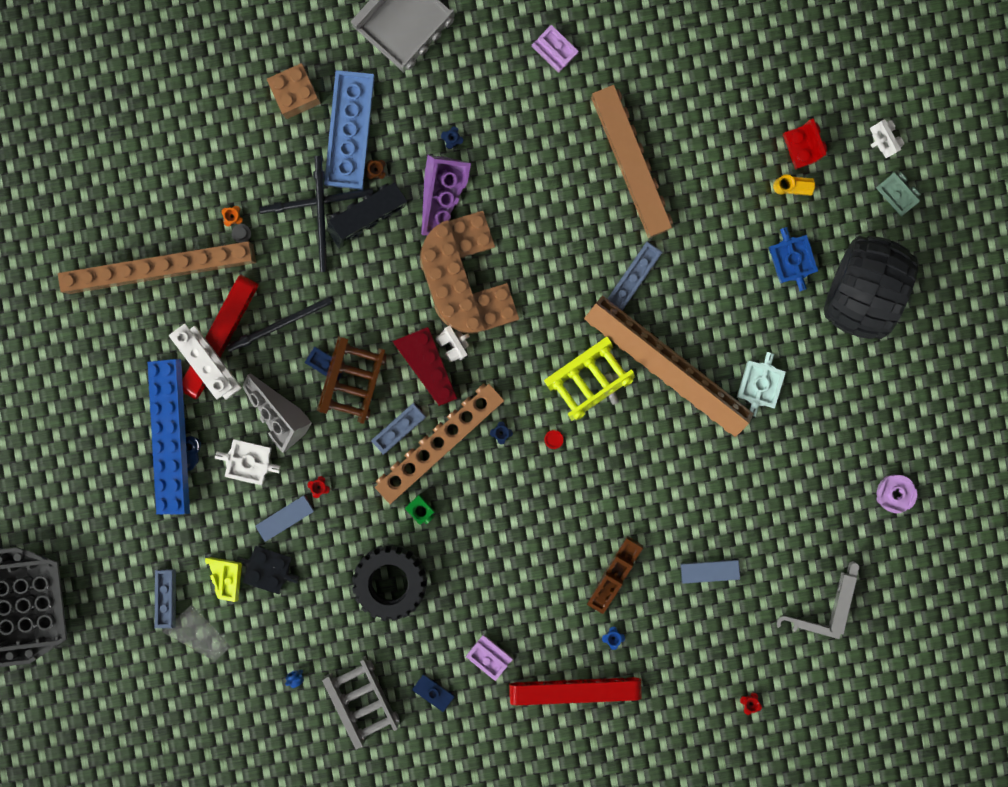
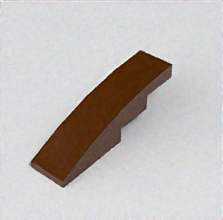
M628 536L625 538L588 600V606L604 614L623 585L624 579L632 569L633 563L644 545Z

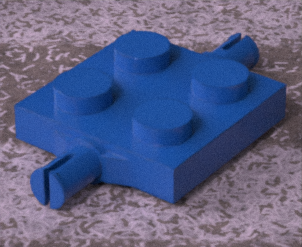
M788 227L782 228L780 231L783 241L769 247L779 282L781 284L787 281H797L799 291L806 290L804 278L809 274L818 272L808 237L804 235L798 238H791Z

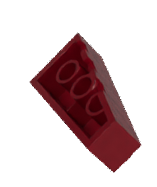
M429 327L392 341L439 406L458 399Z

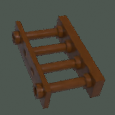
M338 336L317 411L327 414L328 410L334 409L358 416L357 421L364 424L365 420H368L371 410L369 405L380 367L384 365L386 360L385 350L378 348L377 353L356 348L350 346L348 339ZM349 353L373 360L372 371L345 365L342 362L344 354L347 355ZM345 372L369 379L366 390L339 383L337 380L338 374ZM338 390L363 397L361 409L334 402V399H331L333 391L336 392Z

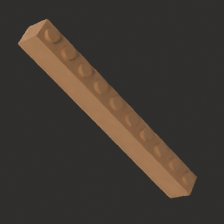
M248 241L58 273L61 293L73 294L256 263L254 246Z
M603 295L585 316L584 319L592 327L598 329L605 337H608L617 344L621 350L631 355L635 361L644 365L652 374L663 380L666 385L676 390L681 397L690 401L697 409L709 416L712 421L722 426L726 432L736 437L750 423L754 413Z

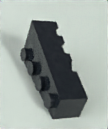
M395 182L391 185L389 183L384 184L377 193L373 194L371 192L362 198L363 201L358 204L353 202L346 207L347 210L340 213L338 211L330 216L327 232L338 249L345 246L343 243L347 239L354 240L358 238L364 228L370 230L379 223L378 219L385 220L406 206L407 200Z

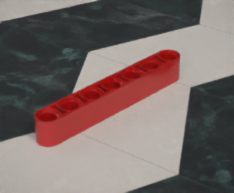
M242 274L236 279L205 337L219 358H221L226 349V345H228L259 285ZM190 365L182 380L183 393L197 400L206 385Z
M636 677L514 682L509 684V696L511 705L635 701L642 699L641 678Z

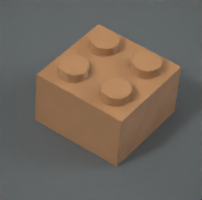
M302 63L267 78L277 104L286 119L321 104Z

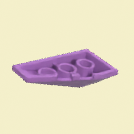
M427 156L424 176L422 235H428L438 224L446 220L449 221L450 214L455 204L457 205L463 188L468 183L471 163L447 157Z

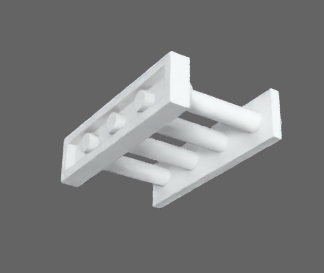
M183 324L168 335L216 400L222 396L227 400L242 389L196 326L189 329L186 324Z

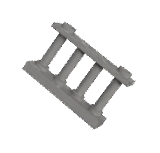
M366 656L362 657L360 661L362 666L339 677H333L332 673L322 679L355 749L363 746L366 736L390 724L395 731L398 729L400 722L397 712L392 711L373 672L375 668L372 661L367 660ZM366 673L370 681L369 684L346 695L341 693L339 689L341 684ZM372 690L375 691L379 699L378 701L355 712L350 711L348 707L350 701ZM381 707L383 708L387 718L364 729L358 728L356 724L357 719Z

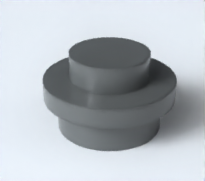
M238 224L232 230V237L238 243L248 242L251 238V230L244 224Z

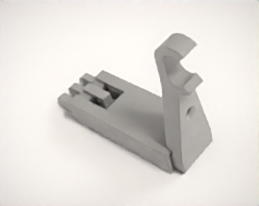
M852 561L848 565L847 573L841 572L829 626L782 615L777 619V627H781V622L786 620L794 623L792 627L794 632L797 628L840 639V634H844L859 565Z

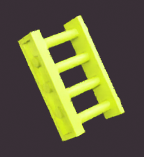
M608 337L602 339L544 380L550 391L553 389L558 390L572 410L568 413L571 421L581 419L587 410L622 386L630 385L635 378L632 369L625 373L611 354L613 345ZM601 356L606 358L619 376L611 384L595 364V360ZM585 367L591 370L604 388L595 395L579 375V371ZM569 378L575 381L588 399L579 406L563 386L564 382Z

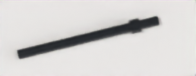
M314 156L315 171H313V179L316 183L320 272H327L323 188L325 171H323L322 156Z
M373 188L324 196V204L363 198L367 194L373 193ZM316 197L284 203L278 201L272 205L260 206L259 211L260 214L271 212L277 214L283 213L284 210L317 205Z
M329 296L250 335L245 334L239 337V340L226 345L229 352H232L242 346L247 347L252 344L251 342L333 304V300Z

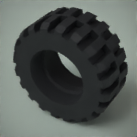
M388 544L387 546L376 547V549L368 552L356 566L355 574L352 578L353 594L356 595L355 600L357 604L360 603L362 605L361 609L365 613L368 611L371 613V617H380L382 621H387L388 619L396 621L400 617L405 618L409 616L412 611L414 612L418 608L427 589L426 569L422 565L421 559L416 557L412 550H406L401 545L394 546L393 544ZM395 565L406 573L408 588L400 598L388 600L375 592L372 586V578L375 571L381 566Z

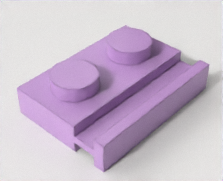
M552 25L532 44V47L558 73L579 52Z
M484 634L466 655L467 659L495 681L513 660L509 654Z

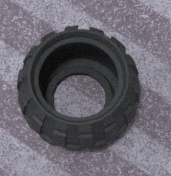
M858 236L847 248L832 281L824 306L825 318L831 320L832 324L843 332L860 338L873 339L876 337L882 339L888 336L898 323L913 290L919 268L917 256L912 255L910 250L901 244L883 237L867 236L865 238Z

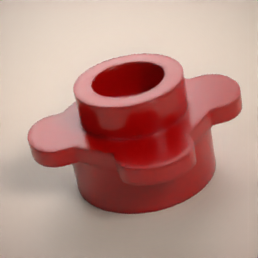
M319 476L315 481L308 482V488H310L314 498H319L320 495L330 492V487L326 485L323 476Z
M756 693L740 698L745 714L750 715L762 709Z

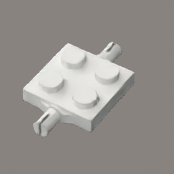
M233 439L228 454L217 451L215 459L226 461L227 468L224 477L258 485L264 484L265 475L268 471L279 474L280 470L278 469H281L279 465L270 464L271 447Z

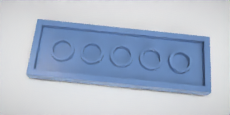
M338 70L335 72L325 186L363 190L374 74Z

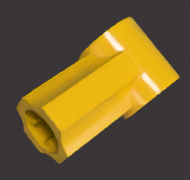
M786 174L774 181L773 189L780 195L786 193L812 196L815 182L813 178L792 177ZM781 180L787 183V189L782 188Z

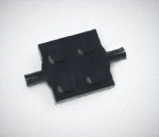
M259 546L254 547L249 560L239 556L236 562L242 563V566L246 567L242 583L275 594L281 593L283 584L286 581L298 584L300 576L289 573L292 557Z

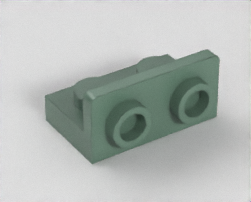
M895 170L876 189L900 216H903L920 202L921 198L919 196L921 193L915 186L910 187L906 182L908 178L901 171L898 173Z

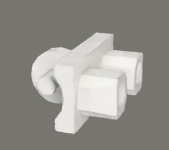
M884 119L870 128L875 140L871 147L878 146L885 158L901 150L904 141L899 136L894 137L892 131L895 130V125L892 120L886 121Z
M448 326L436 338L440 347L447 343L450 344L452 349L445 353L449 362L458 359L461 361L467 356L464 349L469 346L466 341L470 337L468 333L465 335L459 331L454 333L451 326Z

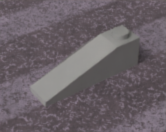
M251 373L248 374L242 387L252 405L258 407L262 423L266 422L271 431L268 433L270 438L281 452L284 453L306 434L312 422L300 408Z

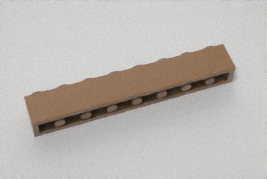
M612 85L592 93V102L648 239L669 231L673 224L672 218L669 213L666 214L664 207L666 204L664 198L659 196L657 192L659 188L657 181L650 175L651 166L648 160H644L642 155L644 149L640 142L637 143L635 138L637 135L636 129L628 121V118H630L629 112L626 107L623 108L622 95L619 89L616 90L615 86Z

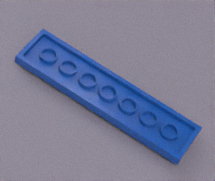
M181 359L147 362L156 514H190Z

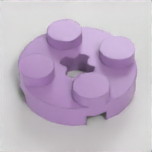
M886 476L878 485L877 502L889 512L903 513L914 506L917 500V490L912 484L913 482L905 476ZM896 489H899V493H901V496L896 497V499H894V495L892 493L893 491H896Z

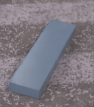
M647 241L607 299L623 311L662 254V251Z

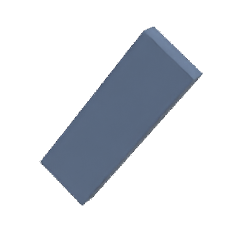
M413 403L375 436L371 442L384 455L423 421L426 415Z
M303 495L255 527L266 542L314 512V509L306 496Z
M739 560L680 564L683 584L740 580Z
M155 570V628H176V570Z

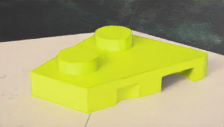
M213 557L205 558V562L209 564L212 572L210 577L215 585L217 598L232 602L238 601L242 563Z

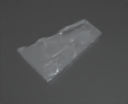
M193 605L176 619V628H166L163 633L213 661H216L230 648V645Z

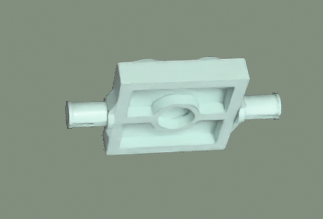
M767 352L764 363L747 361L737 398L751 403L750 411L754 413V417H756L759 406L775 408L786 372L776 369L771 365L775 355L773 353Z

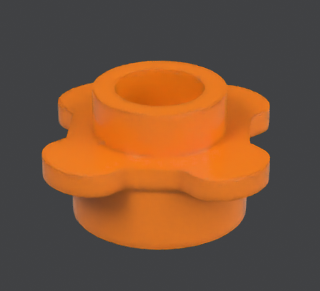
M238 206L222 209L221 213L225 220V226L230 227L232 224L242 223L243 219L240 217V208Z

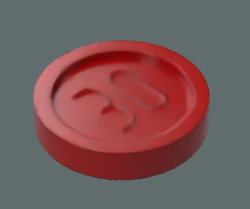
M557 430L547 432L544 438L546 446L551 449L561 447L563 435Z

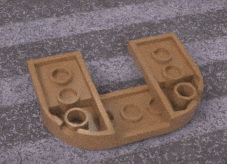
M483 211L450 221L446 220L438 224L427 235L420 253L421 268L438 316L446 325L462 333H479L519 320L508 284L472 294L461 258L495 248Z

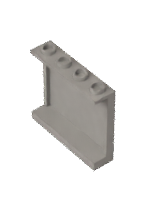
M369 0L351 20V24L354 29L404 73L407 69L413 68L416 64L415 60L419 55L423 56L428 51V45L432 41L435 42L442 34L441 31L453 23L455 15L453 9L449 10L439 0Z

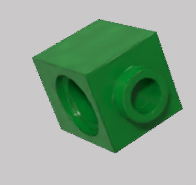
M421 494L405 507V510L419 525L423 522L428 524L434 518V508ZM424 506L427 511L426 515H418L416 508Z

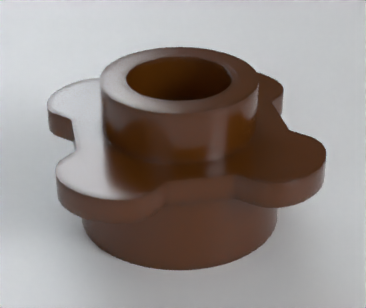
M369 160L367 162V177L369 179L385 178V162L383 160Z

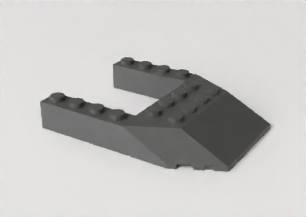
M19 547L0 548V667L30 664L68 639L59 562Z

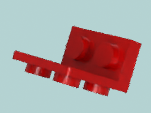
M810 119L799 128L783 133L795 170L814 164L826 156L827 146L821 140L819 135L821 132L817 122L815 123L814 119Z

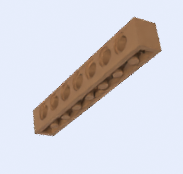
M482 384L475 391L477 395L471 399L469 396L461 403L463 408L458 412L456 409L447 416L449 420L444 425L440 422L433 429L435 433L431 437L426 435L418 442L421 445L416 450L413 448L404 455L406 459L402 463L397 461L390 468L392 472L388 476L383 474L376 480L378 485L375 486V489L389 504L396 500L504 402L490 384L487 386ZM484 398L487 406L484 409H478L476 407L477 399ZM464 411L472 413L473 418L470 422L463 421L462 413ZM450 424L457 425V434H449L448 426ZM436 437H441L444 440V445L441 448L436 447L433 443ZM421 450L429 452L430 457L428 460L420 458L419 453ZM407 463L415 465L414 473H408L405 470ZM393 476L400 477L401 484L399 486H394L391 483Z

